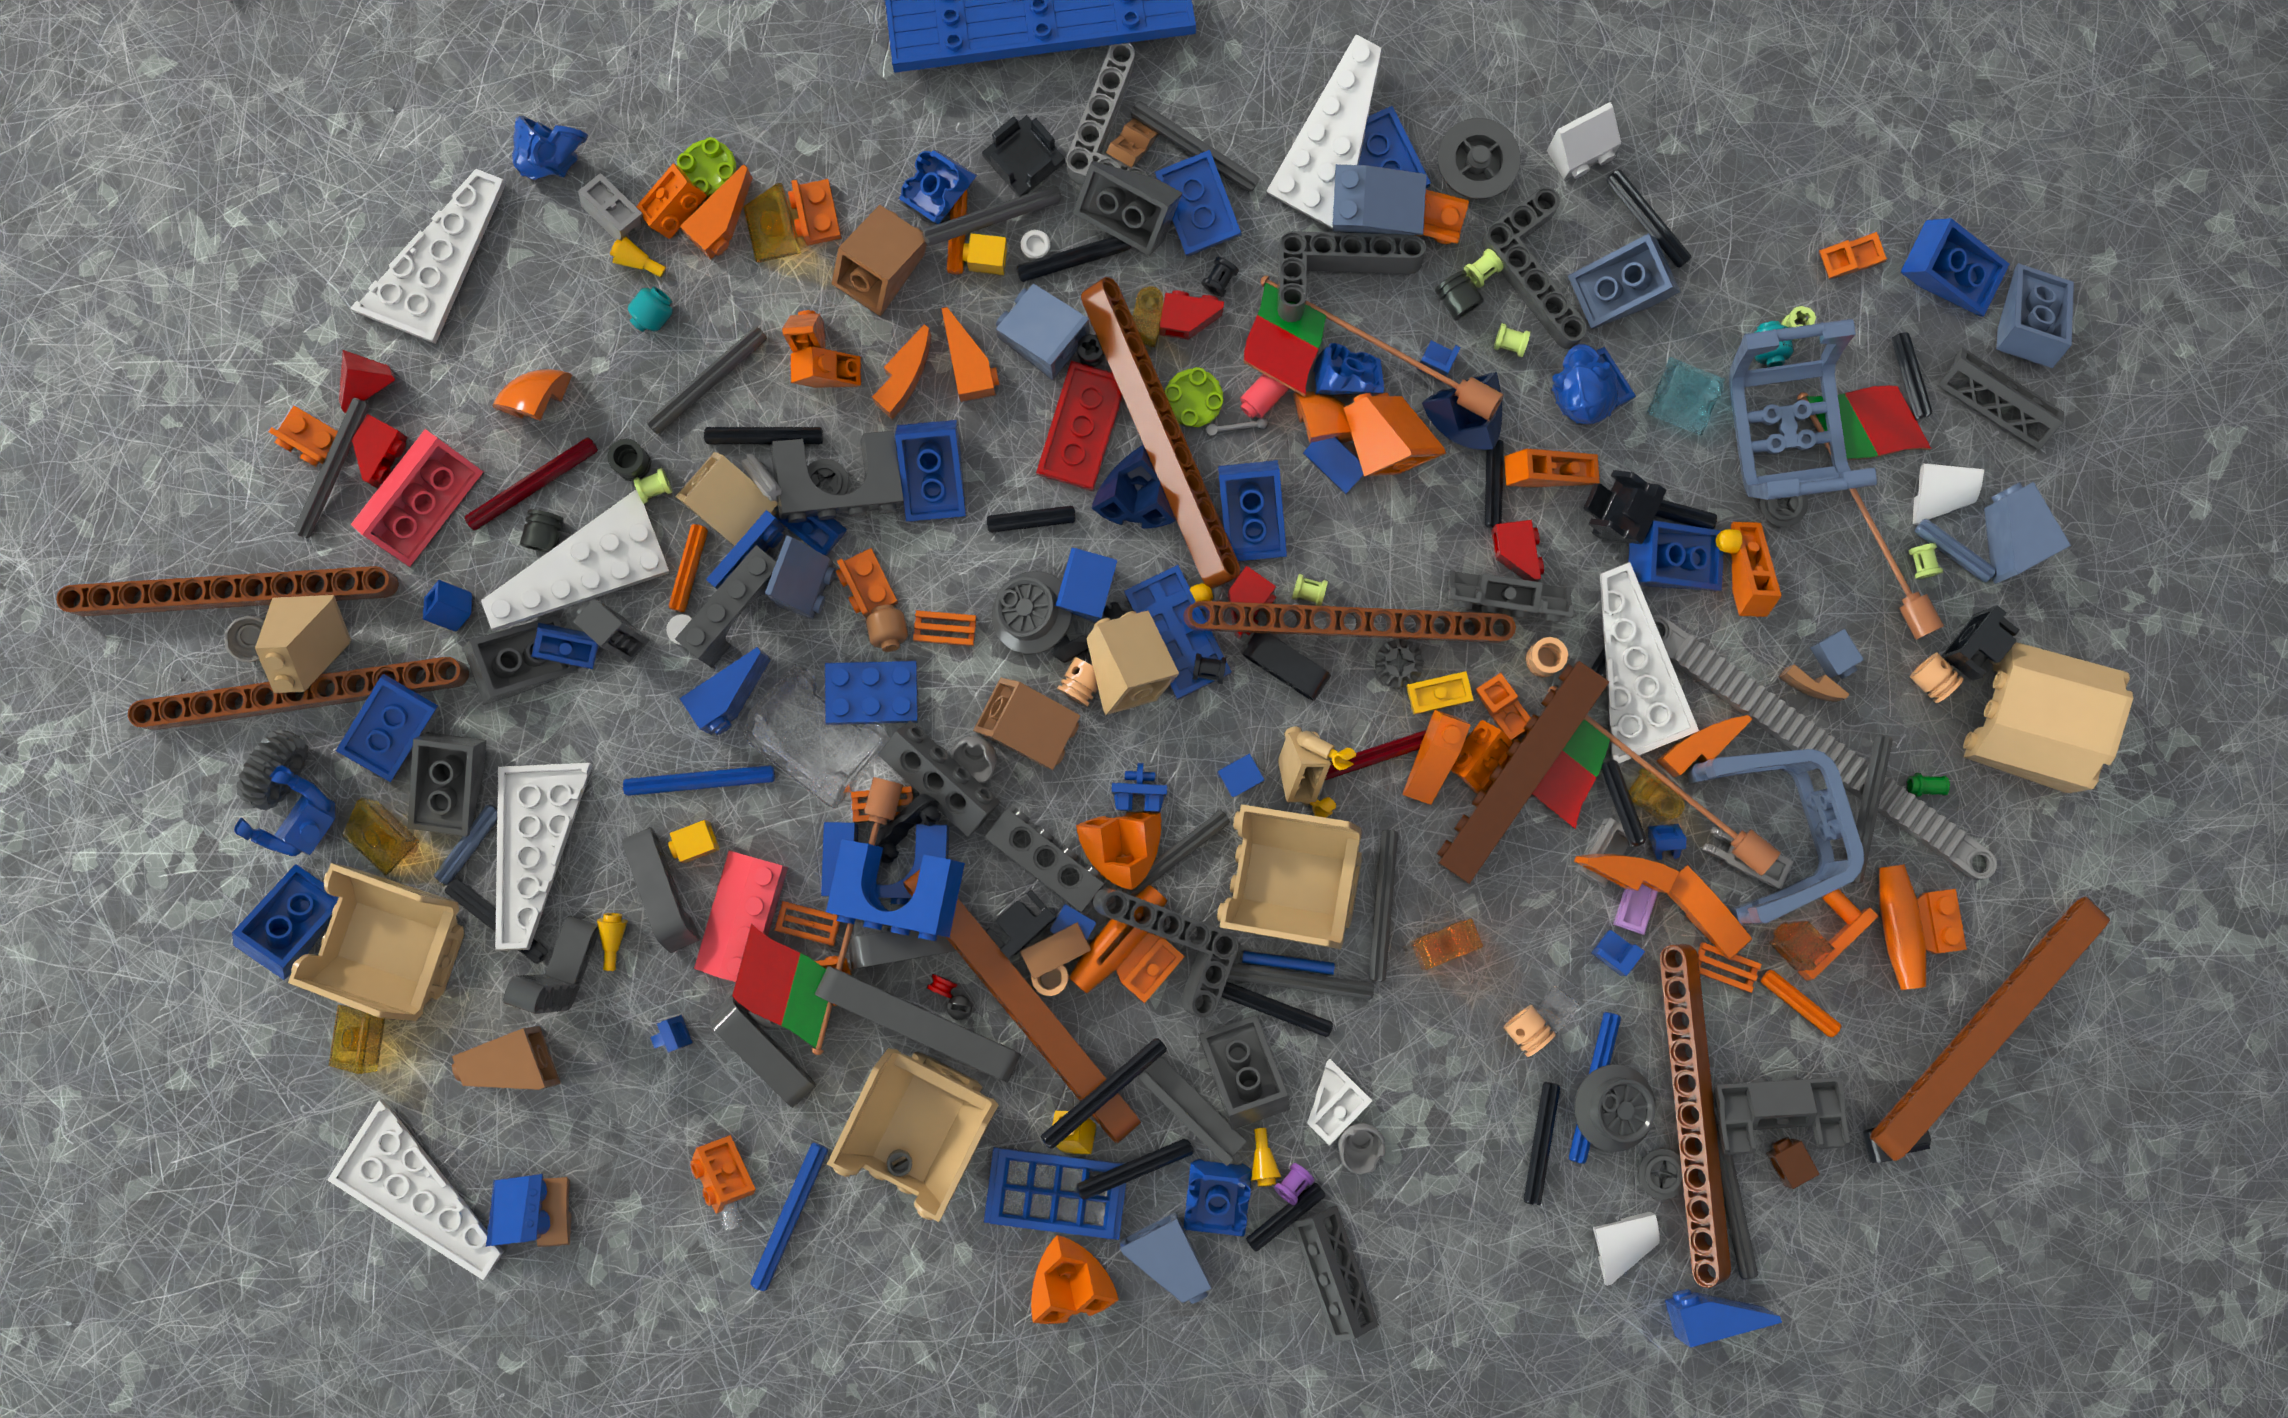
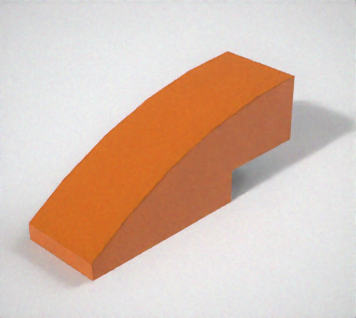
M925 324L884 366V370L890 378L872 396L874 403L892 420L907 403L923 373L931 342V333L929 327Z
M1749 715L1705 727L1679 741L1656 761L1673 778L1680 776L1696 759L1701 763L1714 759L1747 726L1752 718Z
M1617 854L1576 856L1574 860L1575 863L1624 889L1638 891L1641 884L1654 891L1669 894L1679 871L1658 862Z
M1688 865L1678 873L1669 894H1666L1686 913L1685 916L1709 941L1730 960L1751 942L1752 938L1715 893Z

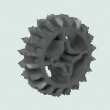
M278 729L275 732L269 733L267 737L262 738L259 745L255 746V750L249 755L247 762L243 764L244 768L239 774L240 780L237 782V795L247 805L267 811L277 806L278 802H282L286 794L290 793L291 788L288 784H279L271 781L272 777L269 776L276 767L281 765L289 768L294 775L300 776L302 769L306 766L304 762L308 757V745L300 736L289 731Z

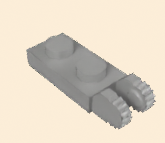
M1713 827L1710 832L1717 839L1729 843L1733 840L1721 828ZM1712 844L1704 845L1702 850L1705 853L1724 860L1723 863L1776 889L1782 888L1793 864L1792 860L1779 855L1773 865L1760 876L1731 853L1734 846L1731 845L1728 852H1725Z

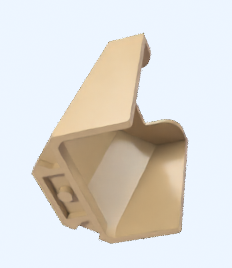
M2016 642L2001 662L1994 663L1990 660V663L1993 664V670L1998 672L1993 681L1995 692L1992 700L1987 703L1984 710V717H1986L1984 726L1975 729L1974 732L1970 731L1964 740L1963 747L1966 751L1963 758L2064 793L2094 789L2099 782V774L2103 764L2111 765L2116 757L2134 699L2133 693L2126 690L2130 680L2129 673Z
M1241 804L1240 811H1237L1235 814L1233 827L1235 830H1238V836L1242 837L1243 840L1242 845H1238L1235 855V861L1238 863L1237 875L1232 876L1230 883V892L1233 893V897L1227 898L1225 903H1220L1217 919L1221 921L1220 928L1341 950L1345 929L1350 927L1362 863V853L1359 852L1361 827L1349 821Z
M331 863L324 877V889L327 894L339 897L337 904L332 910V918L326 934L322 938L319 954H305L297 959L292 966V973L288 983L379 1018L416 1021L423 1014L424 1005L431 998L437 1000L444 993L464 937L463 926L458 925L456 918L459 912L458 902L349 866Z
M888 1048L873 1067L827 1165L833 1167L836 1173L845 1177L857 1175L862 1168L868 1170L874 1178L887 1180L895 1184L900 1191L916 1195L917 1198L914 1206L917 1209V1213L927 1220L934 1219L939 1222L999 1105L994 1099L980 1093L982 1086L978 1081L923 1053L914 1052L912 1057H909L897 1049ZM898 1149L907 1151L912 1158L910 1172L901 1177L892 1175L887 1168L888 1156ZM902 1156L901 1158L892 1162L893 1166L898 1162L906 1159V1157Z

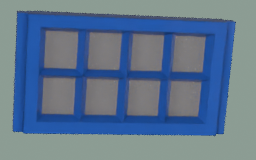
M993 1147L984 1223L1119 1240L1126 1183L1086 1200L1080 1198L1076 1185L1124 1163Z

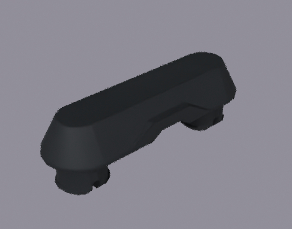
M1115 601L1110 603L1112 609H1109L1106 605L1103 611L1104 616L1111 620L1120 618L1128 613V611H1122L1118 602ZM1065 634L1061 641L1053 647L1052 655L1063 663L1074 659L1089 650L1086 639L1088 636L1081 635L1070 641L1067 634Z
M927 794L919 795L895 816L894 821L891 820L878 831L875 846L883 847L882 863H891L894 861V858L898 857L899 851H897L895 846L907 836L909 829L915 824H920L923 821L924 825L932 826L936 821L940 820L941 813L937 809L939 805L937 800Z

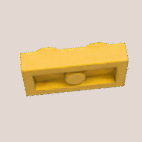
M1467 671L1420 681L1406 686L1413 715L1474 700Z

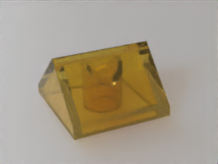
M776 183L743 206L756 262L761 263L801 253L789 197L782 183Z
M363 797L357 800L342 833L385 876L420 842L377 800Z
M338 1004L328 1066L356 1074L377 1072L385 1018H379L350 1006Z

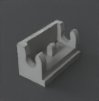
M601 173L578 191L581 207L615 240L619 239L622 241L625 236L629 239L628 234L633 228L637 232L640 230L642 212Z
M1612 818L1604 819L1584 855H1623L1629 843L1622 825ZM1579 864L1574 872L1601 888H1605L1608 880Z

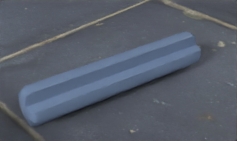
M1928 519L1922 520L1916 526L1914 531L1917 535L1928 543H1936L1939 551L1982 582H1987L1994 576L1996 572L1995 567Z
M486 805L472 823L470 835L463 836L436 871L434 877L439 882L448 885L455 878L497 822V809L494 806Z

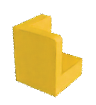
M1055 1110L1052 1125L1069 1111ZM1088 1118L1056 1147L1063 1153L1091 1154L1096 1124Z

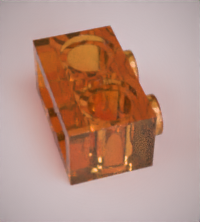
M1472 918L1461 920L1410 941L1421 970H1428L1484 947Z
M1794 921L1789 924L1787 922L1782 923L1774 930L1773 935L1775 937L1769 942L1794 970H1814L1835 949L1809 921Z

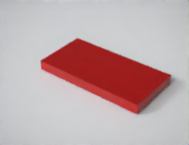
M1075 361L1070 362L1036 475L1094 492L1123 398L1112 372Z

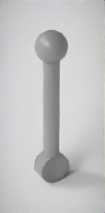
M1263 417L1257 421L1224 426L1209 424L1206 432L1209 436L1213 437L1218 432L1252 427L1264 429L1268 426V420Z

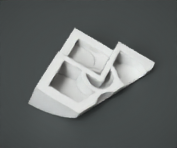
M1925 463L1921 465L1918 496L1914 497L1912 524L1918 525L1924 519L1930 520L1974 504L1980 494L1984 469Z
M1652 1212L1621 1218V1221L1593 1227L1600 1254L1598 1259L1606 1286L1612 1285L1660 1243L1656 1214Z

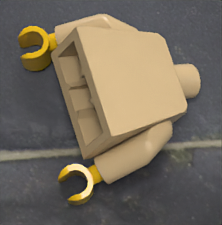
M1290 727L1284 733L1285 742L1278 759L1286 801L1302 802L1306 806L1310 804L1313 806L1312 810L1315 816L1326 818L1333 813L1332 810L1336 808V803L1330 797H1325L1321 801L1317 798L1331 765L1329 758H1332L1336 769L1344 770L1353 765L1348 760L1356 757V753L1351 748H1345L1338 752L1334 750V745L1320 739L1318 733L1302 732L1300 727Z

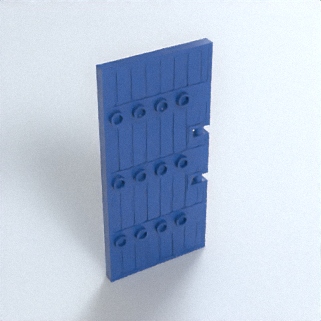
M885 0L894 73L1196 34L1192 0Z

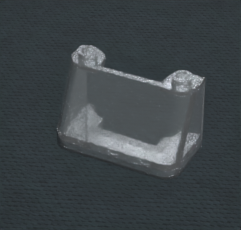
M795 664L748 712L743 736L750 746L828 807L837 808L876 761L879 753L891 738L879 725L866 724L862 729L856 724L826 725L825 700L816 694L815 676L809 670L802 669Z

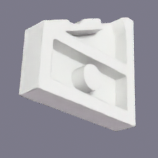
M1329 1059L1326 1062L1307 1124L1330 1146L1373 1101Z

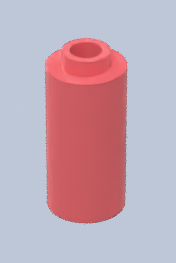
M1262 374L1240 397L1242 403L1240 408L1251 419L1255 416L1262 419L1290 388Z

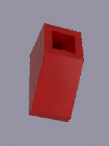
M1179 290L1165 293L1159 335L1189 340L1223 315L1224 301H1219V298L1212 295H1202L1201 298L1189 296V293Z
M369 414L364 418L352 438L362 480L378 489L380 484L391 473L390 467L395 459L400 457L405 451L408 437Z
M1532 519L1496 524L1491 529L1496 560L1523 580L1538 582L1541 579V575L1544 574V563L1542 557L1537 555L1536 545H1539L1540 539L1537 527L1533 528Z
M1246 566L1229 589L1228 599L1229 602L1273 604L1277 598L1273 595L1276 586ZM1230 609L1232 623L1234 625L1237 616L1236 613L1232 609ZM1256 610L1253 614V621L1255 622V624L1259 623V621L1255 619V617L1261 610ZM1234 632L1235 636L1238 639H1240L1244 633L1248 636L1251 634L1249 632Z

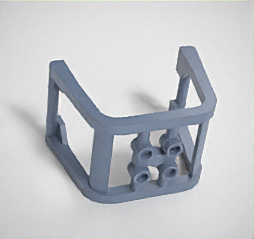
M1853 319L1744 334L1730 367L1729 388L1742 480L1748 497L1773 500L1877 485L1875 468L1850 470L1846 457L1839 409L1835 366L1845 347L1856 335ZM1820 336V344H1827L1819 361L1748 370L1755 356L1777 350L1780 341ZM1820 377L1823 402L1809 403L1806 400H1799L1793 405L1779 407L1775 404H1770L1762 410L1747 412L1745 387ZM1825 413L1827 431L1814 433L1811 430L1805 429L1797 434L1798 424L1796 421H1803L1810 415ZM1780 420L1778 429L1780 434H1772L1765 440L1751 441L1749 424L1762 422L1764 425L1770 426ZM1829 443L1833 464L1831 467L1758 477L1756 475L1753 453L1766 451L1770 455H1776L1785 449L1797 448L1798 450L1805 451L1816 444Z
M1814 749L1720 757L1697 763L1686 770L1689 784L1732 775L1773 770L1787 772L1796 783L1818 854L1819 863L1817 870L1813 875L1774 893L1729 909L1740 924L1769 923L1853 882L1862 870L1864 863L1863 846L1840 772L1834 761L1824 752ZM1819 768L1823 774L1827 789L1814 791L1807 771ZM1843 838L1848 860L1834 861L1830 840Z

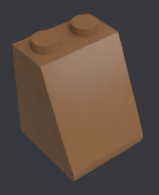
M879 205L839 246L832 285L881 316L923 258L927 246L923 239V232L898 217L896 213Z
M1000 677L973 731L1043 767L1053 770L1055 765H1058L1064 757V747L1067 741L1077 732L1079 727L1078 720L1081 715L1021 682Z
M540 1026L522 1028L452 1056L454 1061L452 1071L457 1081H461L462 1086L540 1090L561 1084Z

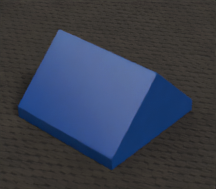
M1071 548L1055 606L1093 623L1101 620L1117 560L1081 549Z

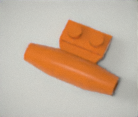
M1905 864L1879 868V907L1887 952L1901 990L1926 987V951L1938 954L1967 950L1956 889L1922 893V895L1916 898Z
M1148 885L1135 896L1163 908L1167 903V899L1151 885ZM1141 906L1134 912V919L1136 921H1139L1143 916V908ZM1111 919L1089 944L1091 951L1081 956L1069 979L1088 994L1116 970L1121 984L1145 1003L1185 956L1166 939Z

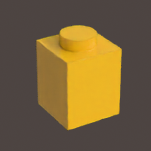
M970 233L969 243H964L963 261H967L969 271L1004 275L1008 249L1006 237Z
M703 820L669 833L672 841L668 842L669 849L674 859L678 858L680 862L687 863L720 850L709 821Z

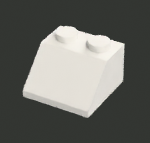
M1611 102L1557 129L1547 152L1563 180L1572 176L1574 179H1577L1589 172V167L1599 162L1600 165H1604L1616 157L1615 153L1621 145V140Z

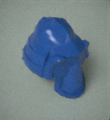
M519 116L515 121L512 161L514 167L520 172L521 176H526L533 180L548 175L565 177L568 169L578 160V156L574 151L579 145L586 142L588 134L575 128L555 125L552 130L540 122H535L525 116Z
M1585 344L1575 345L1568 351L1564 358L1563 371L1552 376L1554 383L1552 391L1555 394V403L1558 404L1563 415H1566L1577 424H1594L1611 416L1612 411L1619 402L1618 390L1620 387L1617 385V374L1611 369L1610 363H1601L1602 358L1599 353L1591 346Z

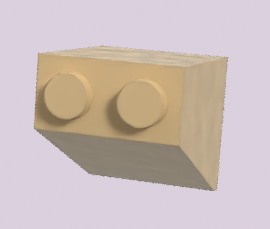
M716 452L709 457L675 496L733 546L741 540L766 510L775 516L777 511L774 508L778 505L776 501H770L767 496H764L757 485L725 456Z
M334 595L278 597L271 600L255 650L274 693L305 692L350 644L351 638Z
M1130 611L1117 619H1101L1094 624L1093 630L1086 638L1105 715L1157 701L1179 674L1149 611L1140 613Z

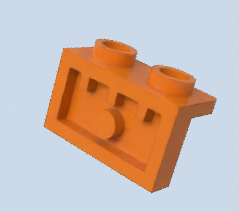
M673 163L636 208L642 212V217L649 227L670 239L704 201L707 195L690 181L679 166Z
M829 179L800 185L797 180H792L793 190L788 191L791 208H797L799 218L794 219L797 236H803L807 246L842 239Z
M1426 189L1423 235L1432 237L1441 244H1451V242L1458 244L1469 200Z
M293 406L279 429L276 430L271 427L268 432L277 437L274 443L289 452L293 448L303 452L299 458L317 467L319 462L321 464L324 463L338 431L298 407Z
M872 548L845 561L842 558L837 560L840 569L835 572L842 586H849L853 596L848 597L856 614L862 612L863 616L867 618L871 614V610L877 606L895 605L898 603Z
M1481 720L1464 741L1461 752L1450 771L1458 775L1477 794L1481 789L1486 791L1493 782L1489 777L1498 764L1504 766L1510 758L1506 752L1513 742L1501 729Z
M731 1135L696 1148L690 1162L691 1170L696 1179L700 1178L704 1187L703 1196L708 1206L712 1205L716 1214L722 1212L725 1205L754 1194L756 1189Z

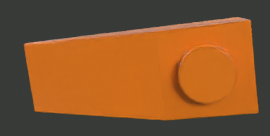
M744 164L680 226L686 237L710 260L715 255H721L728 248L729 241L733 237L753 179Z
M948 307L941 308L960 401L996 395L994 386L1000 385L996 367L990 368L988 358Z
M804 310L798 312V315L789 316L782 328V332L793 353L812 346L826 349L824 321L820 313L816 314L815 311Z
M1527 448L1504 456L1506 486L1554 487L1600 483L1598 454Z
M1732 522L1731 529L1739 530L1742 535L1740 550L1736 554L1731 553L1732 592L1739 616L1768 617L1782 595L1762 525L1757 522Z
M1434 709L1402 795L1432 805L1461 752L1471 726L1469 723Z

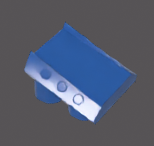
M937 150L932 152L923 151L915 161V167L918 172L914 177L905 180L901 188L902 194L898 199L939 224L977 177V174Z
M1337 343L1329 344L1318 355L1313 369L1316 381L1315 394L1383 393L1384 381L1381 360L1379 358H1375L1365 352L1352 353L1348 348Z
M1202 1159L1191 1162L1183 1228L1191 1231L1243 1237L1247 1226L1252 1169L1243 1163L1241 1165L1229 1164L1226 1166L1224 1163L1203 1161Z
M543 1174L493 1180L486 1247L534 1241L541 1238V1235L549 1230L550 1216L546 1211L542 1210V1202L547 1196V1186L543 1180Z

